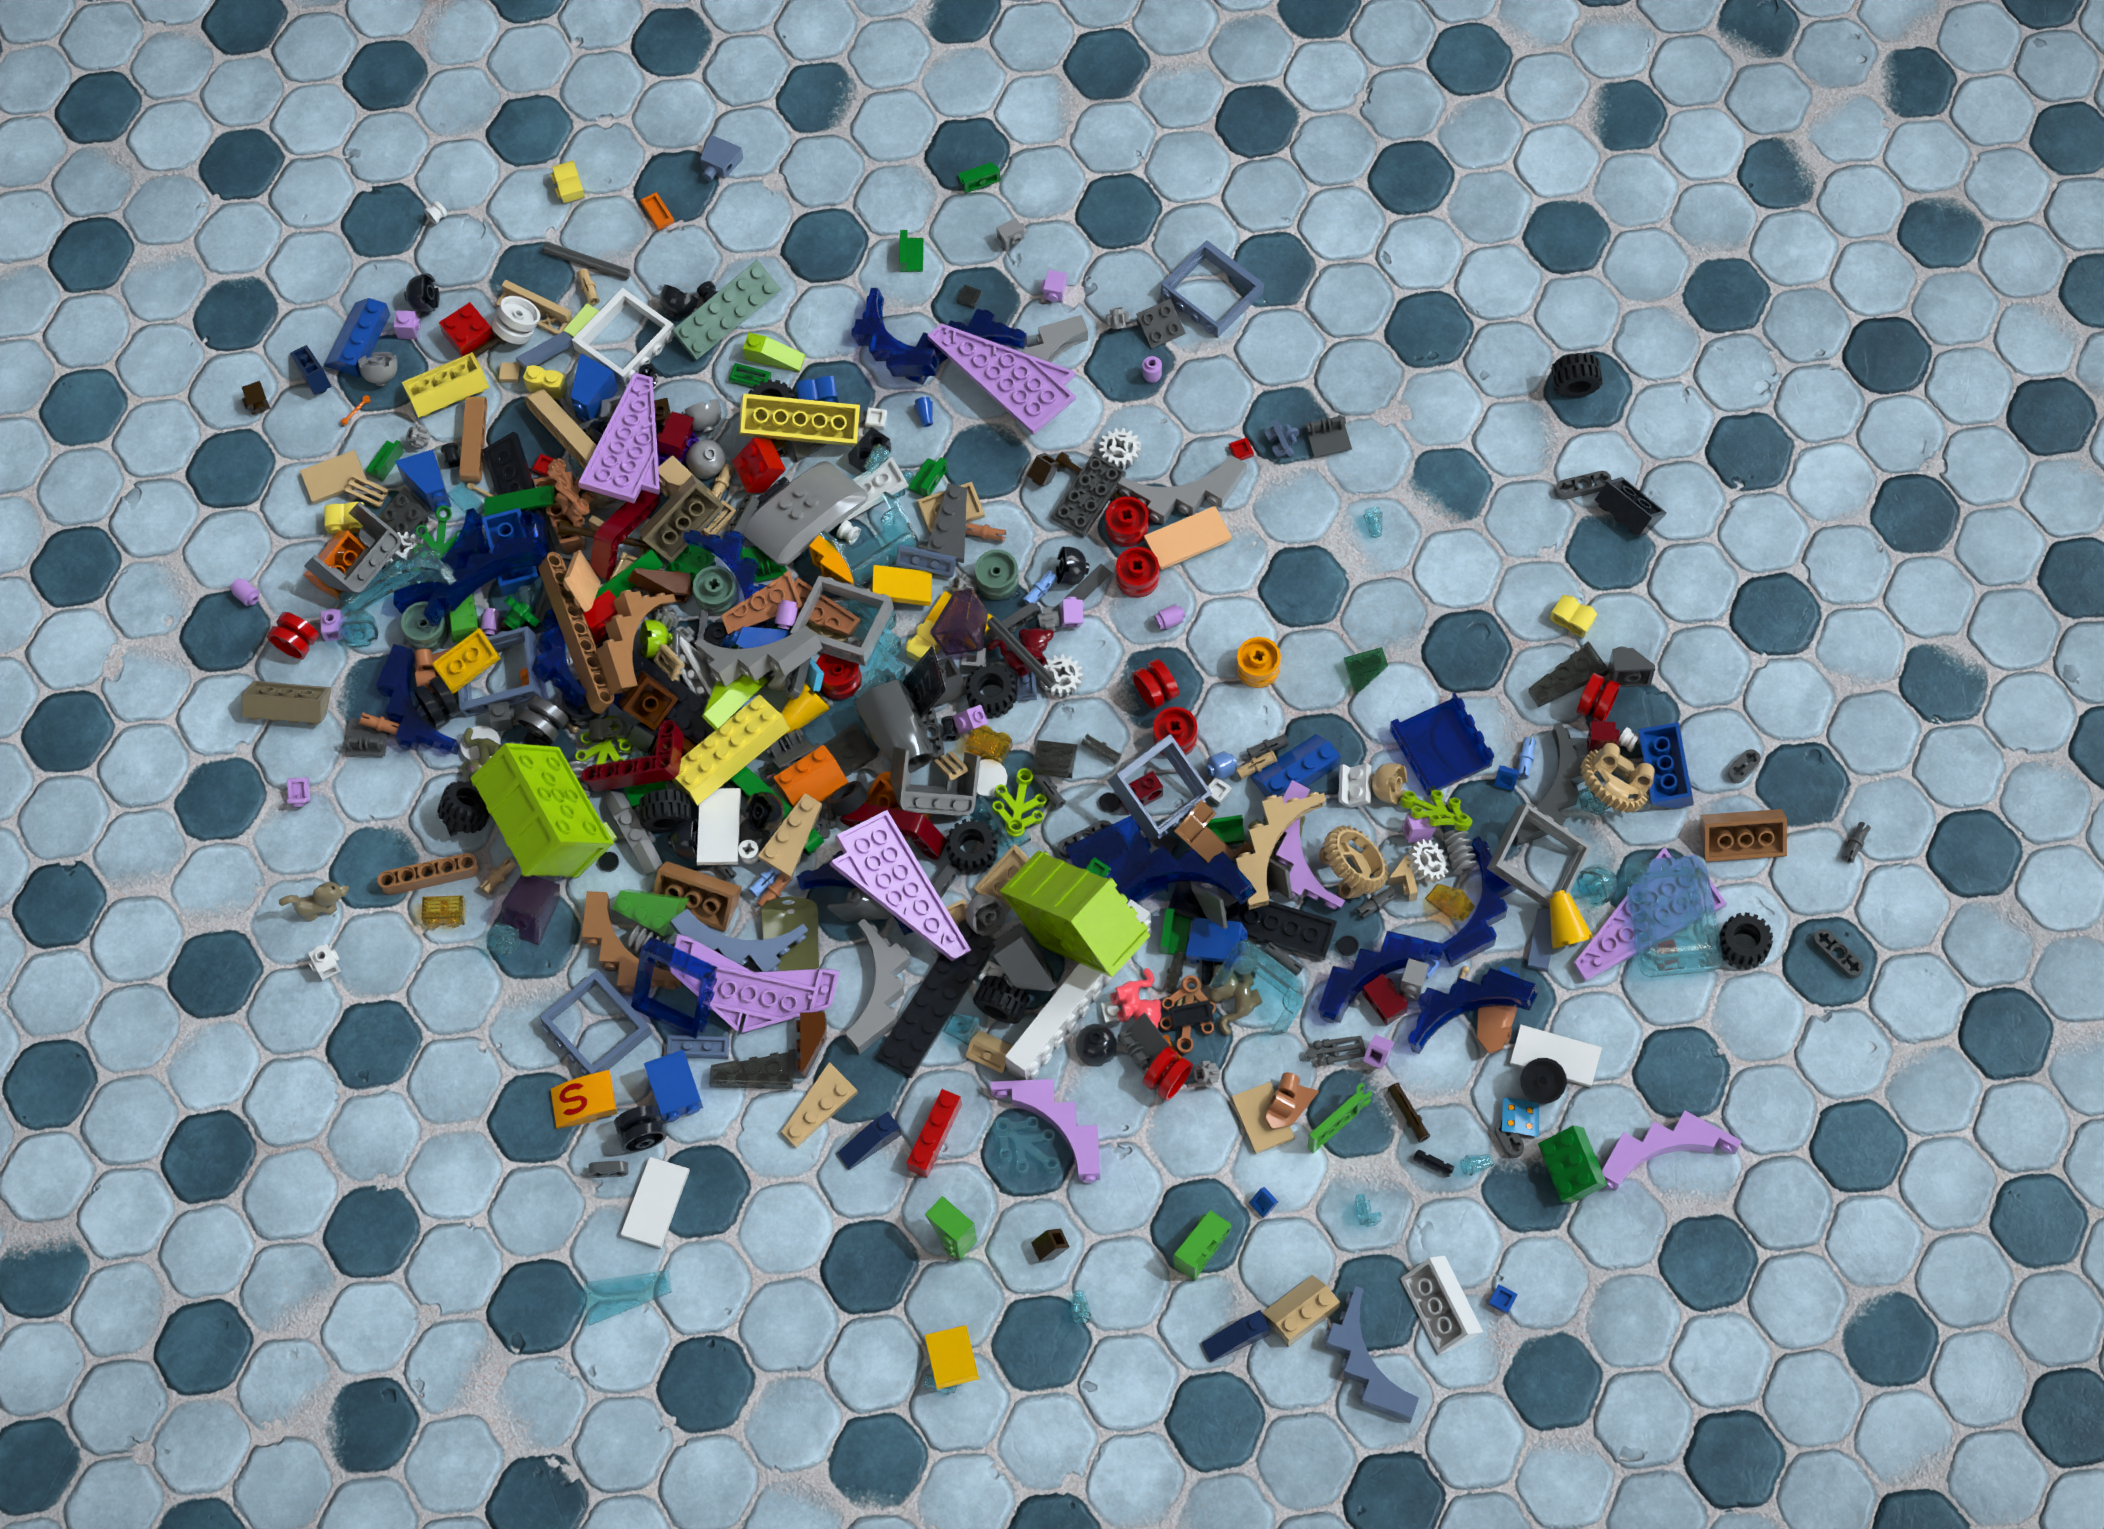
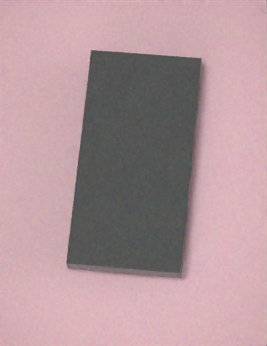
M1093 453L1051 515V519L1085 537L1118 488V482L1122 477H1125L1126 472Z

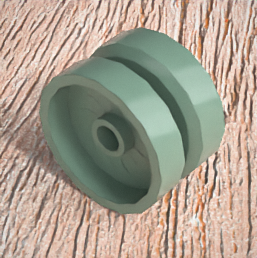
M993 549L985 552L978 558L975 563V580L978 591L984 597L991 600H1003L1015 593L1019 583L1018 565L1010 553L1004 550Z
M722 566L706 567L696 575L693 581V592L700 610H708V615L721 616L736 606L739 597L734 575L727 568Z
M425 601L414 603L402 614L401 628L411 648L416 651L419 649L435 651L447 641L449 634L448 625L443 612L437 605Z

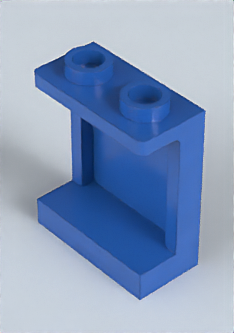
M1194 917L1186 957L1192 964H1199V960L1231 963L1233 967L1238 968L1239 961H1242L1243 958L1242 947L1243 943L1247 940V930L1241 922L1227 921L1228 928L1223 929L1209 919Z

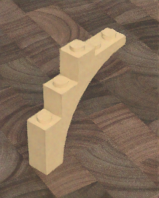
M1310 793L1307 795V798L1303 799L1298 797L1287 800L1285 804L1282 796L1277 797L1276 795L1268 796L1265 798V801H1262V810L1267 825H1254L1248 834L1254 854L1250 852L1242 853L1235 861L1249 910L1269 905L1267 867L1271 853L1285 830L1297 819L1310 811L1326 805L1324 793Z

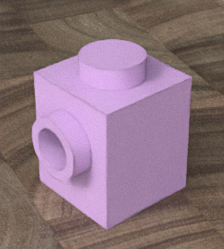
M1048 270L1046 280H1042L1041 283L1044 299L1051 302H1063L1067 286V273Z
M396 311L394 329L397 338L417 339L418 330H420V319H417L415 311Z
M1066 597L1059 604L1060 627L1079 628L1084 623L1083 600H1077L1076 597Z
M328 609L327 611H321V633L324 640L345 639L344 617L341 610Z
M1406 814L1402 830L1408 843L1420 842L1422 839L1425 841L1432 839L1436 826L1428 824L1429 817L1415 819L1410 814Z
M1375 1034L1368 1045L1363 1061L1383 1069L1395 1042Z

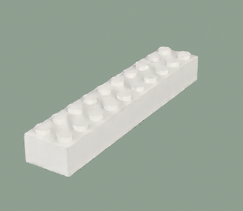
M1130 899L1127 905L1129 907L1133 906L1138 913L1136 918L1140 923L1143 921L1148 927L1147 932L1150 934L1152 931L1151 913ZM1079 963L1006 1054V1070L1019 1080H1034L1039 1074L1038 1069L1042 1064L1046 1065L1049 1062L1054 1049L1061 1047L1065 1040V1035L1068 1032L1071 1033L1076 1028L1077 1020L1088 1013L1089 1005L1092 1001L1096 1002L1100 998L1101 990L1105 985L1109 986L1115 976L1109 977Z

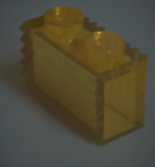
M987 725L973 729L965 743L966 751L985 759L995 760L1002 766L1013 746L1012 739L1008 734L994 732Z
M464 896L422 897L421 920L424 926L438 928L440 925H447L448 927L456 928L460 925H465L466 900Z

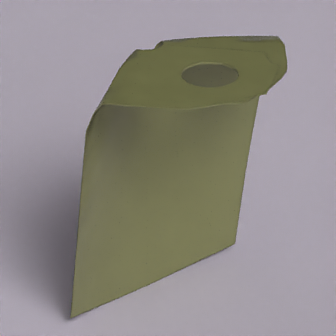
M793 896L775 898L766 902L762 906L761 914L763 940L789 933L802 924L808 929V932L805 934L806 939L798 945L795 942L790 945V951L784 956L780 957L777 955L781 961L778 965V971L819 968L818 909L816 903L806 898ZM785 900L795 901L794 904L789 905L783 904L782 902ZM792 909L795 912L793 914H788L787 910Z

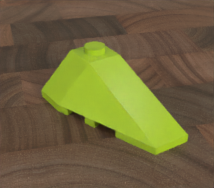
M742 674L726 687L721 682H716L711 690L712 694L707 701L702 717L717 730L754 696L768 680L762 676L757 681H754L749 676L745 677Z

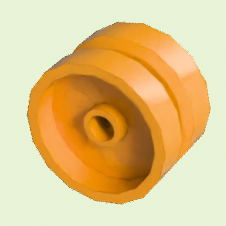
M1249 638L1238 649L1236 664L1238 677L1244 684L1250 687H1268L1279 676L1280 650L1268 638Z

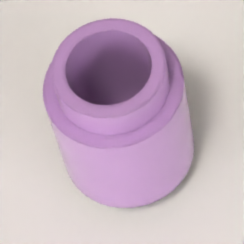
M1155 356L1144 359L1142 364L1144 379L1150 383L1157 382L1162 376L1161 360Z
M238 578L231 584L230 590L232 594L244 605L250 606L258 602L260 592L247 580Z
M781 599L775 623H778L779 628L790 630V626H794L798 607H796L797 602Z
M1174 604L1158 611L1154 618L1159 629L1166 630L1183 623L1185 613L1181 606L1178 607Z
M486 608L481 614L480 629L486 636L497 635L500 632L501 615L497 609Z

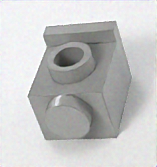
M1017 218L996 227L997 238L1006 252L1010 250L1009 246L1020 243L1024 239V234L1027 233L1026 227L1023 223H1019Z

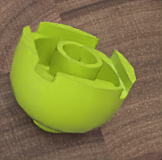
M643 620L640 627V642L643 643L645 649H641V654L646 659H654L661 644H666L667 646L672 644V634L668 633L667 627L658 620Z

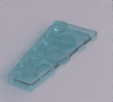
M669 1270L584 1282L588 1325L591 1326L671 1293Z

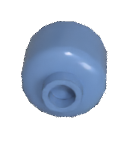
M1222 751L1208 758L1205 769L1208 776L1222 780L1234 775L1237 763L1232 754Z

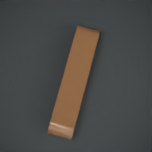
M486 397L465 398L460 459L461 482H481L484 458L482 449H484L487 419Z
M465 853L387 870L379 874L377 882L384 894L395 895L472 878L478 874L479 866L472 854ZM473 863L471 867L464 868L466 864ZM449 867L453 868L450 872H444ZM427 872H433L432 875L428 877L424 876ZM412 876L411 880L404 881L406 877ZM387 881H392L390 885H384Z

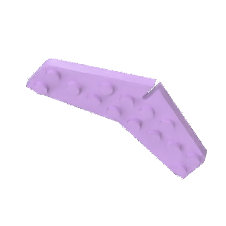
M677 934L670 963L671 973L737 1032L742 1013L746 1014L742 1033L800 1017L801 1012H817L829 1008L833 1002L840 973L839 970L830 968L753 972L689 936Z

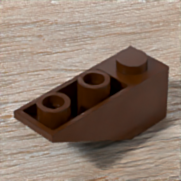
M634 568L627 578L629 582L653 595L665 593V595L674 594L676 600L674 603L685 604L693 594L690 573Z
M825 1011L801 1012L800 1020H796L797 1032H800V1039L796 1041L797 1052H800V1059H797V1072H801L802 1079L807 1077L827 1039Z

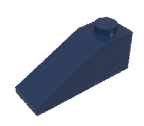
M307 345L290 353L314 395L323 393L332 387L322 366Z
M887 1111L867 1125L837 1153L850 1170L900 1137V1127L889 1111Z
M1258 1310L1203 1341L1202 1346L1212 1363L1269 1336L1270 1328L1261 1310Z

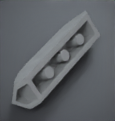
M608 790L603 801L643 872L657 871L663 863L622 791Z

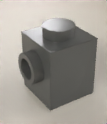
M508 701L488 704L490 723L493 730L497 732L514 729L513 720H516L515 709L510 707Z

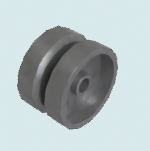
M533 695L526 704L529 710H522L516 720L528 732L552 744L559 735L557 729H563L569 719L558 707L539 696Z

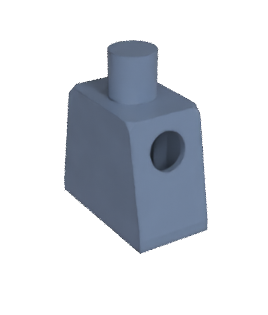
M710 134L700 158L702 169L705 170L702 174L703 178L707 181H712L715 175L726 178L742 161V148Z

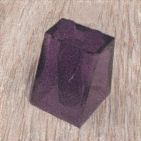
M973 589L954 591L932 627L930 634L946 656L982 651L988 610Z
M521 874L502 902L501 932L539 945L560 899V884L534 875L523 876Z

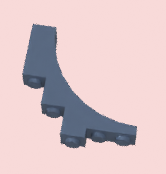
M688 909L670 921V925L677 934L689 936L742 966L748 962L746 958H749L759 972L778 971V965L781 961L777 955L780 957L784 956L790 951L789 946L794 942L797 945L807 938L805 934L808 932L806 926L802 924L791 932L775 938L741 940L725 936L710 929L700 922Z
M1355 1286L1354 1292L1349 1291L1345 1304L1349 1305L1347 1312L1342 1311L1339 1324L1333 1323L1332 1328H1327L1323 1339L1327 1341L1326 1348L1349 1356H1345L1341 1369L1345 1370L1343 1377L1367 1385L1362 1386L1359 1398H1362L1361 1406L1411 1423L1419 1397L1402 1390L1391 1382L1377 1368L1368 1354L1359 1322L1360 1304L1364 1289Z

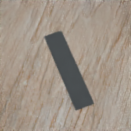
M1100 564L1066 597H1076L1077 600L1084 601L1112 572ZM1058 604L1052 611H1058V616H1059V621H1060L1059 604Z

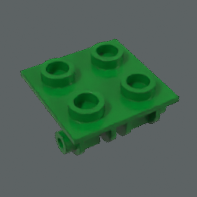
M691 542L672 563L669 562L665 571L690 573L691 586L693 588V581L696 575L702 569L716 565L714 561L716 556Z
M755 546L742 549L749 584L779 578L787 572L786 565H777Z

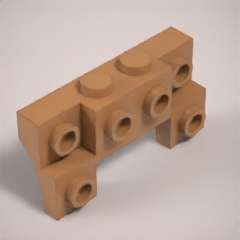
M1201 799L1174 829V832L1191 846L1189 850L1197 858L1201 855L1206 860L1204 864L1208 868H1212L1242 853L1253 850L1252 845L1246 840L1234 852L1206 825L1217 813Z

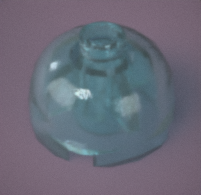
M349 611L339 621L338 637L342 643L343 641L348 643L349 647H367L371 645V641L374 639L376 641L378 638L377 622L367 611Z
M1601 864L1590 865L1579 872L1580 875L1576 879L1577 886L1583 896L1587 894L1592 899L1588 901L1592 905L1597 907L1603 906L1616 895L1618 889L1615 873L1608 867Z

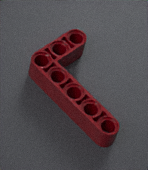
M641 490L635 503L626 502L599 527L594 536L590 566L596 576L607 581L610 579L616 567L619 544L657 508L660 502L659 495Z
M666 720L659 727L656 754L654 756L588 766L582 771L581 778L594 792L672 780L677 777L680 771L684 734L674 721Z
M864 803L857 810L840 818V821L846 826L854 827L888 810L903 837L909 838L927 857L939 860L946 846V838L927 817L920 813Z

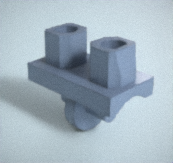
M1277 420L1272 421L1273 427L1265 431V434L1270 443L1277 439L1280 440V443L1272 447L1274 454L1277 458L1286 454L1289 457L1294 456L1295 453L1289 441L1291 440L1292 444L1297 442L1298 429L1286 425V431L1284 432L1283 427L1279 425Z

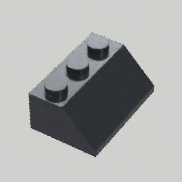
M1623 477L1607 481L1595 498V501L1599 503L1598 506L1602 510L1609 511L1617 522L1625 524L1628 530L1636 536L1647 534L1667 514L1666 511Z

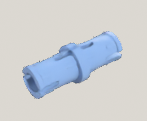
M1048 570L1044 577L1033 585L1032 590L1023 598V601L1026 604L1036 603L1039 598L1048 593L1047 590L1058 577Z
M1530 737L1523 739L1522 752L1518 756L1520 761L1518 777L1521 778L1524 771L1523 779L1529 778L1531 763L1534 762L1535 758L1533 753L1536 739L1532 738L1529 745Z
M772 867L766 872H762L760 878L748 888L749 892L757 898L769 885L774 883L780 872Z

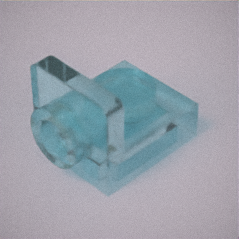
M1364 1194L1356 1195L1355 1204L1360 1225L1371 1227L1381 1222V1212L1370 1213V1201L1365 1199Z

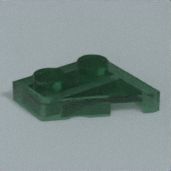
M1382 647L1344 657L1343 659L1355 695H1358L1388 667Z

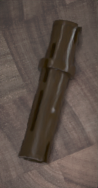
M1400 1083L1392 1084L1387 1090L1405 1117L1406 1125L1408 1128L1411 1127L1419 1143L1427 1140L1431 1135L1422 1123L1421 1115L1416 1113Z

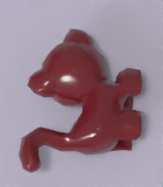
M1040 628L1021 629L1018 633L1020 643L1042 666H1045L1047 660L1042 652L1046 650L1048 642L1054 637L1053 630H1043ZM996 639L987 645V650L989 651L1000 647V653L1004 658V662L1019 677H1023L1030 672V669L1012 650L1008 651L1007 645L1002 640Z

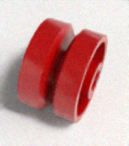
M1121 497L1110 503L1106 510V533L1109 539L1121 547H1133L1139 545L1144 540V535L1148 534L1149 526L1146 505L1134 497Z
M1133 547L1121 553L1116 563V581L1120 590L1124 594L1135 598L1146 597L1154 592L1159 583V562L1152 551L1143 547Z
M282 612L276 621L278 626L272 627L267 638L272 645L286 655L304 660L310 650L308 645L315 643L319 633L302 618L289 612Z
M825 653L818 658L816 664L824 673L821 691L824 695L831 699L841 700L856 694L862 683L859 664Z
M1158 658L1147 664V670L1141 667L1132 673V679L1137 691L1145 703L1153 710L1164 705V699L1170 701L1179 696V689L1175 679L1165 664Z
M1594 673L1582 692L1576 713L1587 717L1595 707L1592 715L1593 721L1605 722L1619 692L1620 684L1610 680L1602 690L1604 677Z
M1181 707L1164 709L1154 720V744L1171 734L1187 756L1193 751L1197 743L1198 725L1195 717L1190 711Z
M1166 1047L1148 1068L1142 1084L1150 1090L1158 1088V1096L1165 1101H1169L1187 1080L1192 1071L1193 1063L1184 1057L1178 1059V1052L1170 1047Z

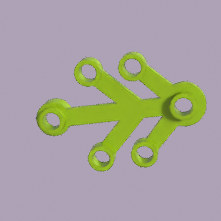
M609 716L604 719L602 727L592 733H583L581 741L585 746H589L595 739L603 735L605 736L602 742L588 750L577 751L575 754L576 760L587 762L589 758L598 753L596 765L605 764L608 754L613 762L625 760L619 756L611 743L614 736L619 743L621 752L629 753L632 750V745L627 742L628 740L621 733V720L616 716ZM611 723H615L613 727L608 726ZM590 737V740L584 741V738ZM628 744V745H629L628 748H626V749L622 748L623 745ZM580 755H585L583 759L578 758Z
M1026 768L1020 769L1016 776V782L1018 783L1016 801L1008 793L1005 785H997L994 791L995 796L1002 798L1012 810L1013 818L1004 809V804L1001 801H995L991 807L992 813L1000 815L1006 823L1005 832L1014 838L1022 836L1025 827L1033 823H1042L1044 814L1039 810L1033 811L1031 816L1022 820L1021 815L1035 807H1044L1047 801L1046 796L1037 794L1034 799L1024 803L1026 788L1033 779V773Z
M1433 790L1431 792L1430 800L1434 802L1435 806L1417 799L1416 794L1412 791H1405L1401 795L1400 805L1411 809L1410 816L1415 819L1429 817L1428 824L1431 826L1453 825V828L1458 831H1467L1472 825V819L1467 814L1462 813L1460 809L1461 800L1458 798L1449 799L1448 808L1453 811L1451 813L1447 811L1442 801L1443 793L1441 791Z

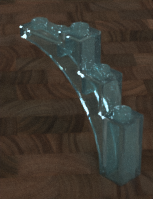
M424 546L410 559L407 558L405 560L398 556L386 568L381 569L361 593L351 594L343 591L338 598L349 612L357 616L382 597L406 586L430 581L451 585L456 579L452 575L453 570L446 563L443 564L441 561V554L435 548L430 549Z
M848 598V609L860 618L868 633L880 608ZM894 610L873 650L874 655L870 672L864 683L854 694V705L856 707L855 701L868 690L896 679L902 683L906 677V665L895 658L901 651V638L891 632L897 623Z

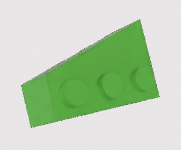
M470 584L447 588V596H445L446 607L449 608L450 612L447 615L449 624L452 627V631H450L451 638L457 644L479 628L474 594Z
M626 889L619 891L612 909L663 936L673 935L675 931L670 925V921L684 911L689 898Z
M941 1196L925 1214L944 1245V1251L950 1257L954 1258L956 1256L961 1260L977 1242L974 1222L945 1197Z
M1211 1210L1206 1215L1203 1214L1197 1222L1198 1226L1188 1234L1184 1243L1173 1256L1174 1267L1194 1281L1231 1231V1224Z

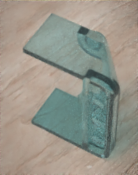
M886 491L882 494L890 510L881 517V525L884 530L852 550L846 542H837L836 538L826 531L821 532L823 538L842 556L851 572L853 581L858 585H863L872 580L873 565L888 567L895 565L899 544L914 548L919 546V540L899 500Z
M1242 940L1237 942L1208 987L1214 989L1224 986L1234 970L1241 975L1250 974L1252 971L1284 995L1282 1003L1285 1009L1270 1034L1274 1036L1286 1033L1303 1005L1304 986L1302 981L1251 941Z

